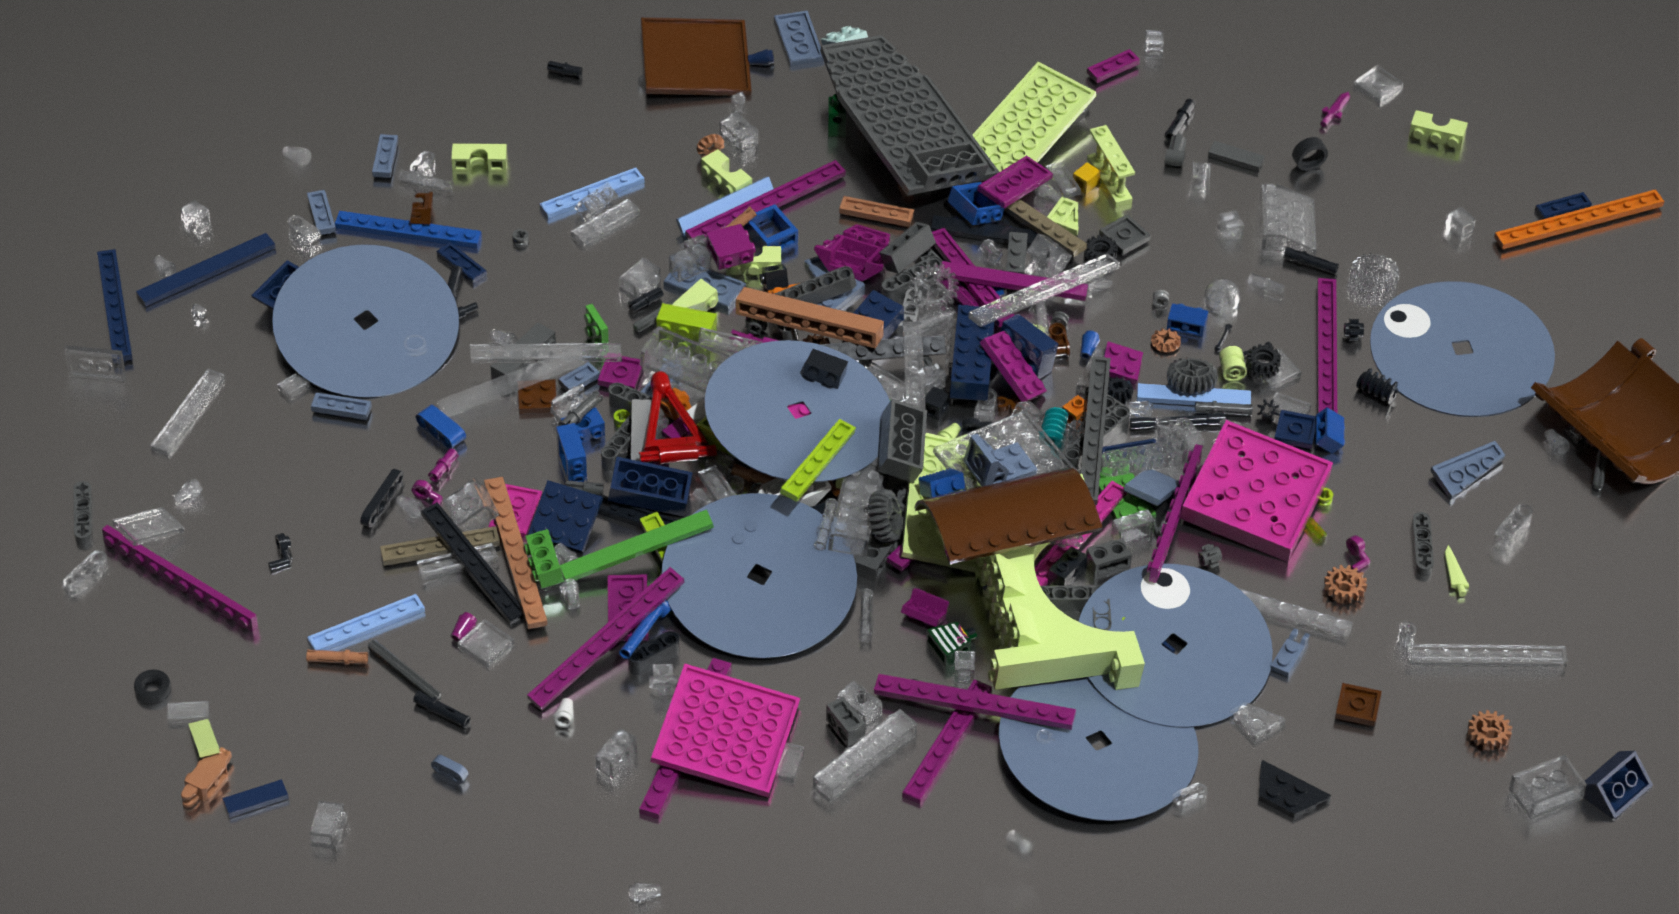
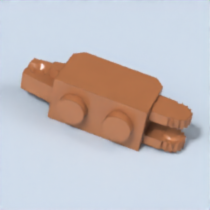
M221 747L219 749L220 753L200 759L196 768L187 774L184 780L185 787L181 792L183 807L188 809L199 800L203 802L210 800L227 780V765L232 758L229 750Z

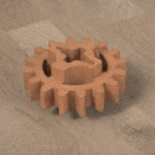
M1340 565L1339 569L1333 567L1332 572H1327L1324 580V590H1328V596L1334 595L1333 600L1339 598L1341 603L1344 600L1351 603L1352 599L1358 601L1359 597L1364 596L1367 588V578H1363V572L1357 573L1358 568L1352 570L1350 565L1347 568Z
M1486 710V714L1479 711L1478 716L1473 715L1472 720H1469L1467 734L1470 735L1471 741L1476 740V746L1483 745L1482 749H1485L1487 746L1490 747V750H1493L1494 746L1501 749L1502 744L1506 746L1508 740L1511 739L1512 726L1509 725L1510 720H1504L1505 715L1503 714L1498 716L1497 711H1494L1493 714H1490L1489 710Z

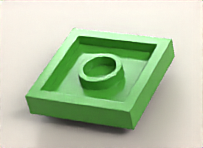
M586 305V314H584L586 322L585 334L588 338H591L595 350H599L602 356L609 353L608 327L594 305Z

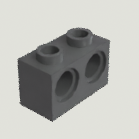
M1123 538L1094 545L1086 550V555H1088L1087 565L1094 578L1131 568L1132 554Z
M844 696L826 705V720L847 747L865 739L866 724Z

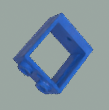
M981 182L952 186L948 202L972 225L1001 221L1005 208H1002L977 191L978 185ZM972 202H977L982 208H977Z
M776 204L755 212L757 216L744 225V230L748 231L749 237L762 251L763 246H781L782 251L798 244V229ZM775 220L784 231L767 238L758 226Z
M576 424L557 426V452L567 481L584 482V480H587L586 454Z

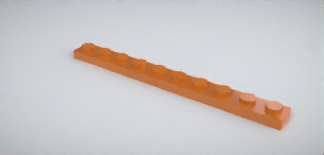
M1655 189L1495 232L1494 238L1503 250L1659 208L1664 205V200Z

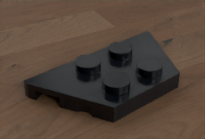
M1264 760L1261 761L1258 800L1295 819L1304 812L1316 809V805L1320 803L1330 802L1332 795Z

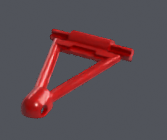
M663 371L655 372L651 377L650 384L653 395L644 452H639V461H658L659 464L698 461V457L716 456V445H707V440L671 388L668 375ZM667 398L692 436L655 440L661 399Z

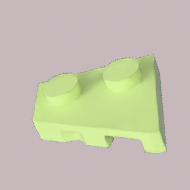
M1062 196L1047 217L1077 236L1079 229L1078 202Z

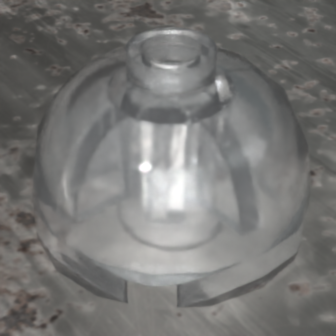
M1219 278L1210 282L1206 287L1203 302L1205 307L1211 312L1215 310L1219 311L1221 315L1230 314L1238 309L1241 293L1233 281Z

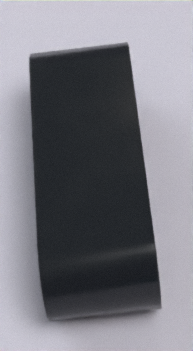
M668 631L638 646L628 659L629 672L634 675H640L679 654V635L676 632Z

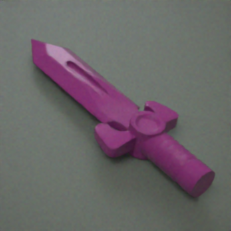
M1349 91L1340 94L1329 110L1328 107L1322 109V113L1326 114L1320 122L1322 127H1326L1334 118L1340 119L1342 117L1340 110L1350 99Z

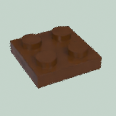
M556 380L518 381L519 414L557 412Z
M1342 683L1335 718L1375 727L1382 691Z

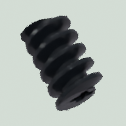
M1372 368L1363 372L1357 380L1356 387L1361 388L1362 391H1368L1370 395L1374 394L1376 398L1381 397V400L1387 401L1388 404H1392L1398 393V382L1395 381L1391 385V378L1385 382V375L1378 378L1379 372L1377 371L1372 375Z

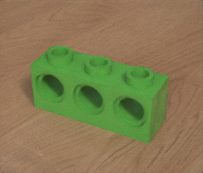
M546 529L527 535L528 544L524 546L527 556H532L528 558L531 569L536 568V570L532 571L535 582L540 581L541 588L565 582L549 530Z

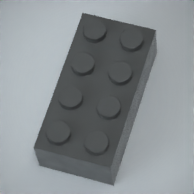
M891 399L882 414L879 472L915 482L923 470L927 410Z

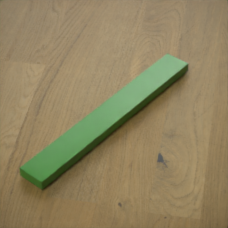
M706 509L560 565L566 583H570L712 529L714 525Z

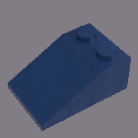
M286 260L251 295L252 298L274 310L279 291L299 266Z

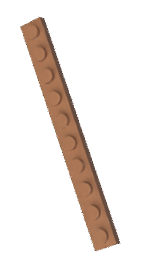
M503 477L484 480V487L527 628L547 626L545 611Z

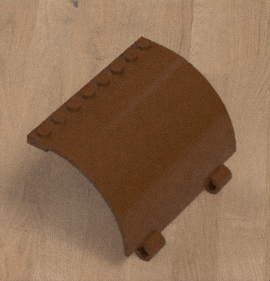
M1643 338L1638 339L1632 345L1631 351L1621 342L1616 341L1596 364L1568 383L1547 388L1544 384L1534 382L1531 389L1536 392L1534 395L1541 401L1545 400L1548 403L1547 407L1550 410L1561 415L1560 419L1571 424L1574 427L1573 430L1580 436H1585L1587 438L1586 442L1594 448L1597 447L1600 450L1599 454L1610 459L1613 462V467L1625 472V477L1632 483L1654 484L1667 480L1679 473V383L1652 361L1657 350Z
M1072 467L918 500L914 507L915 511L924 509L930 511L940 532L949 565L1102 531L1103 528L1085 481L1078 471Z

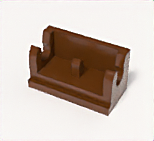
M433 192L416 193L415 198H422L423 202H413L410 223L431 224Z

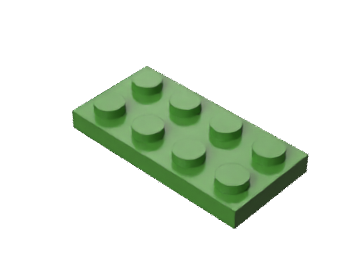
M1126 460L1101 466L1100 493L1111 481L1125 487L1126 483L1135 478ZM1129 493L1122 498L1111 512L1120 529L1149 521L1150 518L1156 519V512L1149 502Z

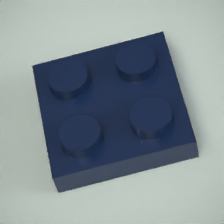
M1281 410L1274 439L1288 445L1312 449L1316 432V416Z

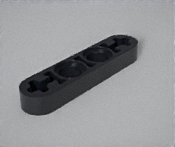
M395 468L391 470L363 511L360 519L361 525L371 528L401 486L404 479L403 471Z

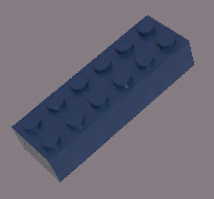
M958 305L950 398L988 401L991 358L980 342L994 334L996 308Z

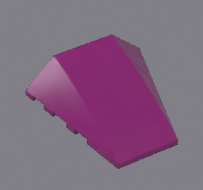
M856 224L844 230L842 235H835L833 240L827 239L823 242L822 246H814V251L828 271L848 266L853 270L856 280L864 281L883 270L884 263L879 252L888 246L890 234Z

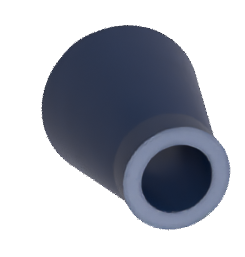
M765 49L748 55L749 65L770 66V64H774L773 50Z

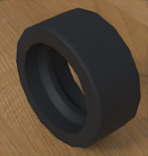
M1310 137L1300 141L1295 146L1292 157L1299 169L1311 171L1320 167L1326 161L1328 150L1321 139ZM1317 149L1312 156L1304 158L1307 153Z

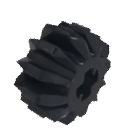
M1117 376L1114 379L1109 377L1107 394L1126 406L1128 402H1131L1134 390L1130 380L1125 381L1124 377L1121 379Z

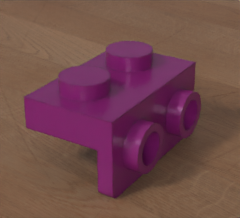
M914 588L911 598L902 606L901 613L906 614L911 619L923 621L928 626L937 627L946 618L949 601Z

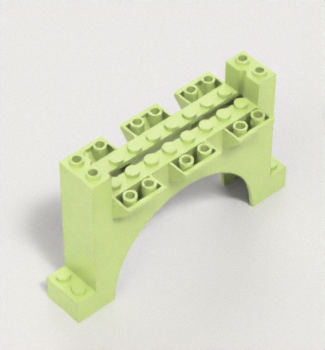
M1051 542L971 560V563H974L976 566V579L980 580L981 586L987 585V598L984 599L985 609L989 610L990 625L994 626L995 633H1002V645L999 646V650H994L993 658L990 659L991 669L988 670L989 682L993 683L995 690L1109 674L1110 681L1114 683L1116 690L1139 687L1145 662L1134 631H1106L1084 625L1060 611L1044 594L1036 577L1034 562L1040 552Z

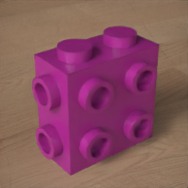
M741 224L706 232V246L718 270L754 261L755 245L753 242H750L748 231L744 230Z

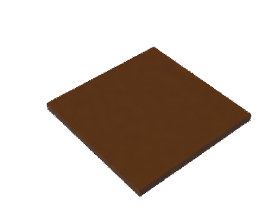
M641 17L646 94L751 96L752 89L745 20Z

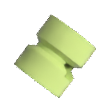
M1229 346L1222 349L1219 353V359L1224 379L1231 382L1243 379L1247 375V368L1242 349L1237 346Z

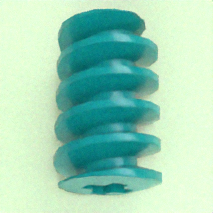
M1053 407L1045 412L1039 434V442L1043 447L1050 450H1057L1061 447L1069 416L1066 410Z

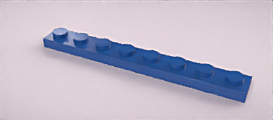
M339 211L335 221L336 229L440 244L451 242L455 246L478 249L482 237V232L479 230L437 224L410 223L409 220Z

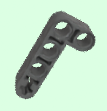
M929 249L918 257L913 266L882 282L881 294L897 302L905 297L908 289L917 288L920 290L939 280L942 265L941 258Z

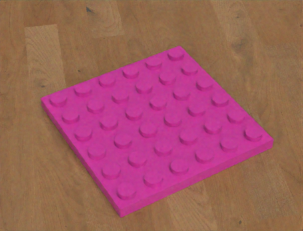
M684 664L650 762L768 797L800 703V698Z

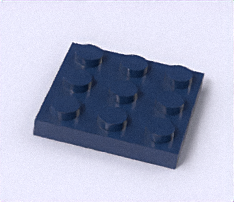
M547 480L528 535L548 529L552 543L584 553L603 500L602 496Z

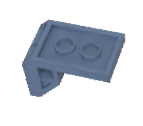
M971 435L963 462L981 486L1037 474V467L1018 442L993 450L990 444L980 435Z

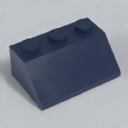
M1636 751L1617 752L1580 784L1589 802L1612 819L1620 815L1653 786Z

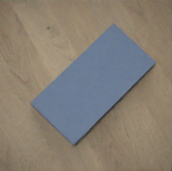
M808 11L774 16V22L790 66L824 61L820 52L821 46Z
M683 258L679 260L664 280V286L684 293L702 279L717 290L718 302L716 306L727 311L736 302V298L742 289L746 287V283Z

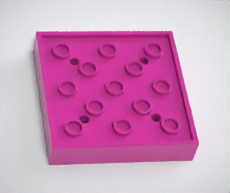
M1226 420L1182 506L1180 519L1288 562L1330 477L1333 462Z

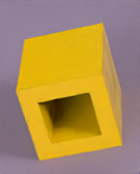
M1086 162L1073 173L1072 186L1084 194L1089 193L1100 184L1101 170Z

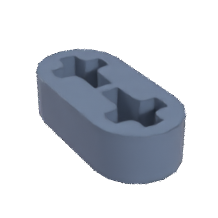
M437 755L431 762V767L435 772L455 783H463L469 775L464 766L443 755Z

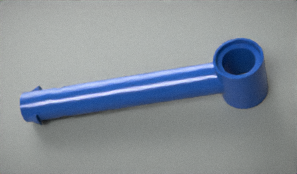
M667 599L640 622L619 651L622 658L629 659L659 617L662 619L672 610Z

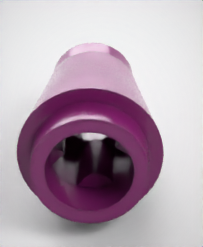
M468 612L459 615L450 635L451 638L456 642H461L476 627L477 619Z

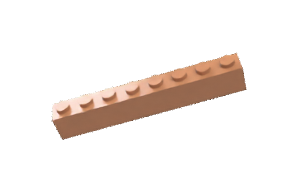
M744 287L736 298L737 315L871 348H876L883 337L884 321L747 287Z

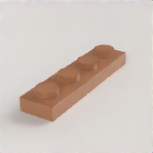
M844 196L839 213L910 227L914 216V209Z

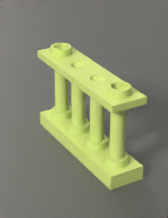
M1107 125L1090 129V133L1097 143L1096 153L1087 155L1088 163L1101 170L1100 183L1115 208L1131 204L1133 198L1125 187L1126 177L1135 175L1134 169Z

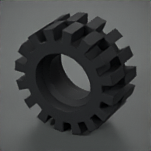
M1097 235V238L1092 236L1091 239H1087V242H1085L1087 243V249L1084 250V259L1087 261V264L1090 265L1092 263V267L1098 265V268H1101V266L1107 268V264L1112 266L1116 262L1118 246L1115 240L1112 241L1111 237L1107 239L1106 235H1103V237ZM1102 250L1105 251V253H1098L1096 251Z
M1258 344V348L1253 346L1247 353V371H1251L1250 374L1252 376L1256 374V378H1259V376H1262V379H1265L1266 376L1272 378V375L1275 376L1279 372L1281 354L1278 353L1277 349L1274 350L1273 346L1268 348V344H1265L1264 347ZM1258 360H1266L1269 363H1261Z

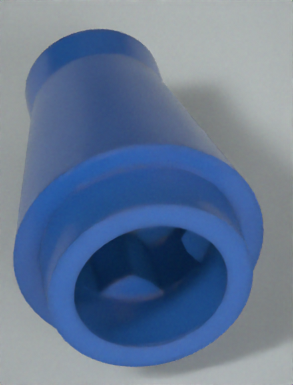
M1089 330L1082 335L1080 353L1082 358H1091L1092 353L1100 342L1098 333Z

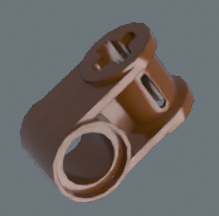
M1060 323L1051 324L1048 336L1058 343L1056 356L1070 357V345L1064 325Z

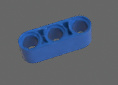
M434 405L428 406L415 416L417 423L448 449L454 448L466 439L465 431Z

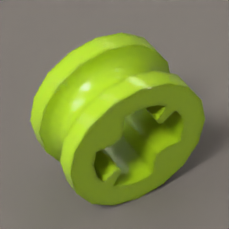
M624 409L617 410L614 413V425L620 428L629 417L630 412Z
M1324 487L1317 504L1323 507L1331 505L1333 492Z

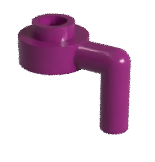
M425 480L415 481L411 488L412 493L417 498H430L434 500L431 505L437 502L440 505L443 500L441 495L432 491L431 485Z
M1357 535L1346 540L1348 551L1352 555L1358 556L1361 560L1350 567L1352 570L1358 568L1359 571L1370 564V559L1364 552L1365 542Z

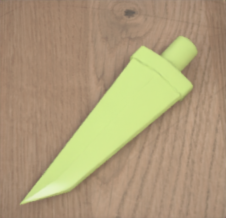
M1448 545L1444 554L1450 586L1457 589L1460 597H1464L1467 594L1465 589H1469V584Z

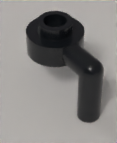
M967 418L962 422V432L965 435L971 436L979 434L981 430H987V441H995L993 422H980L976 418Z
M284 533L275 535L277 549L283 558L268 562L270 570L292 563L289 553L291 541L289 536H285Z

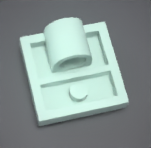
M845 26L837 33L830 32L826 34V37L822 38L821 42L822 45L867 38L868 35L866 30Z

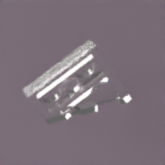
M1248 702L1230 710L1231 718L1254 742L1284 726L1286 722L1283 717Z

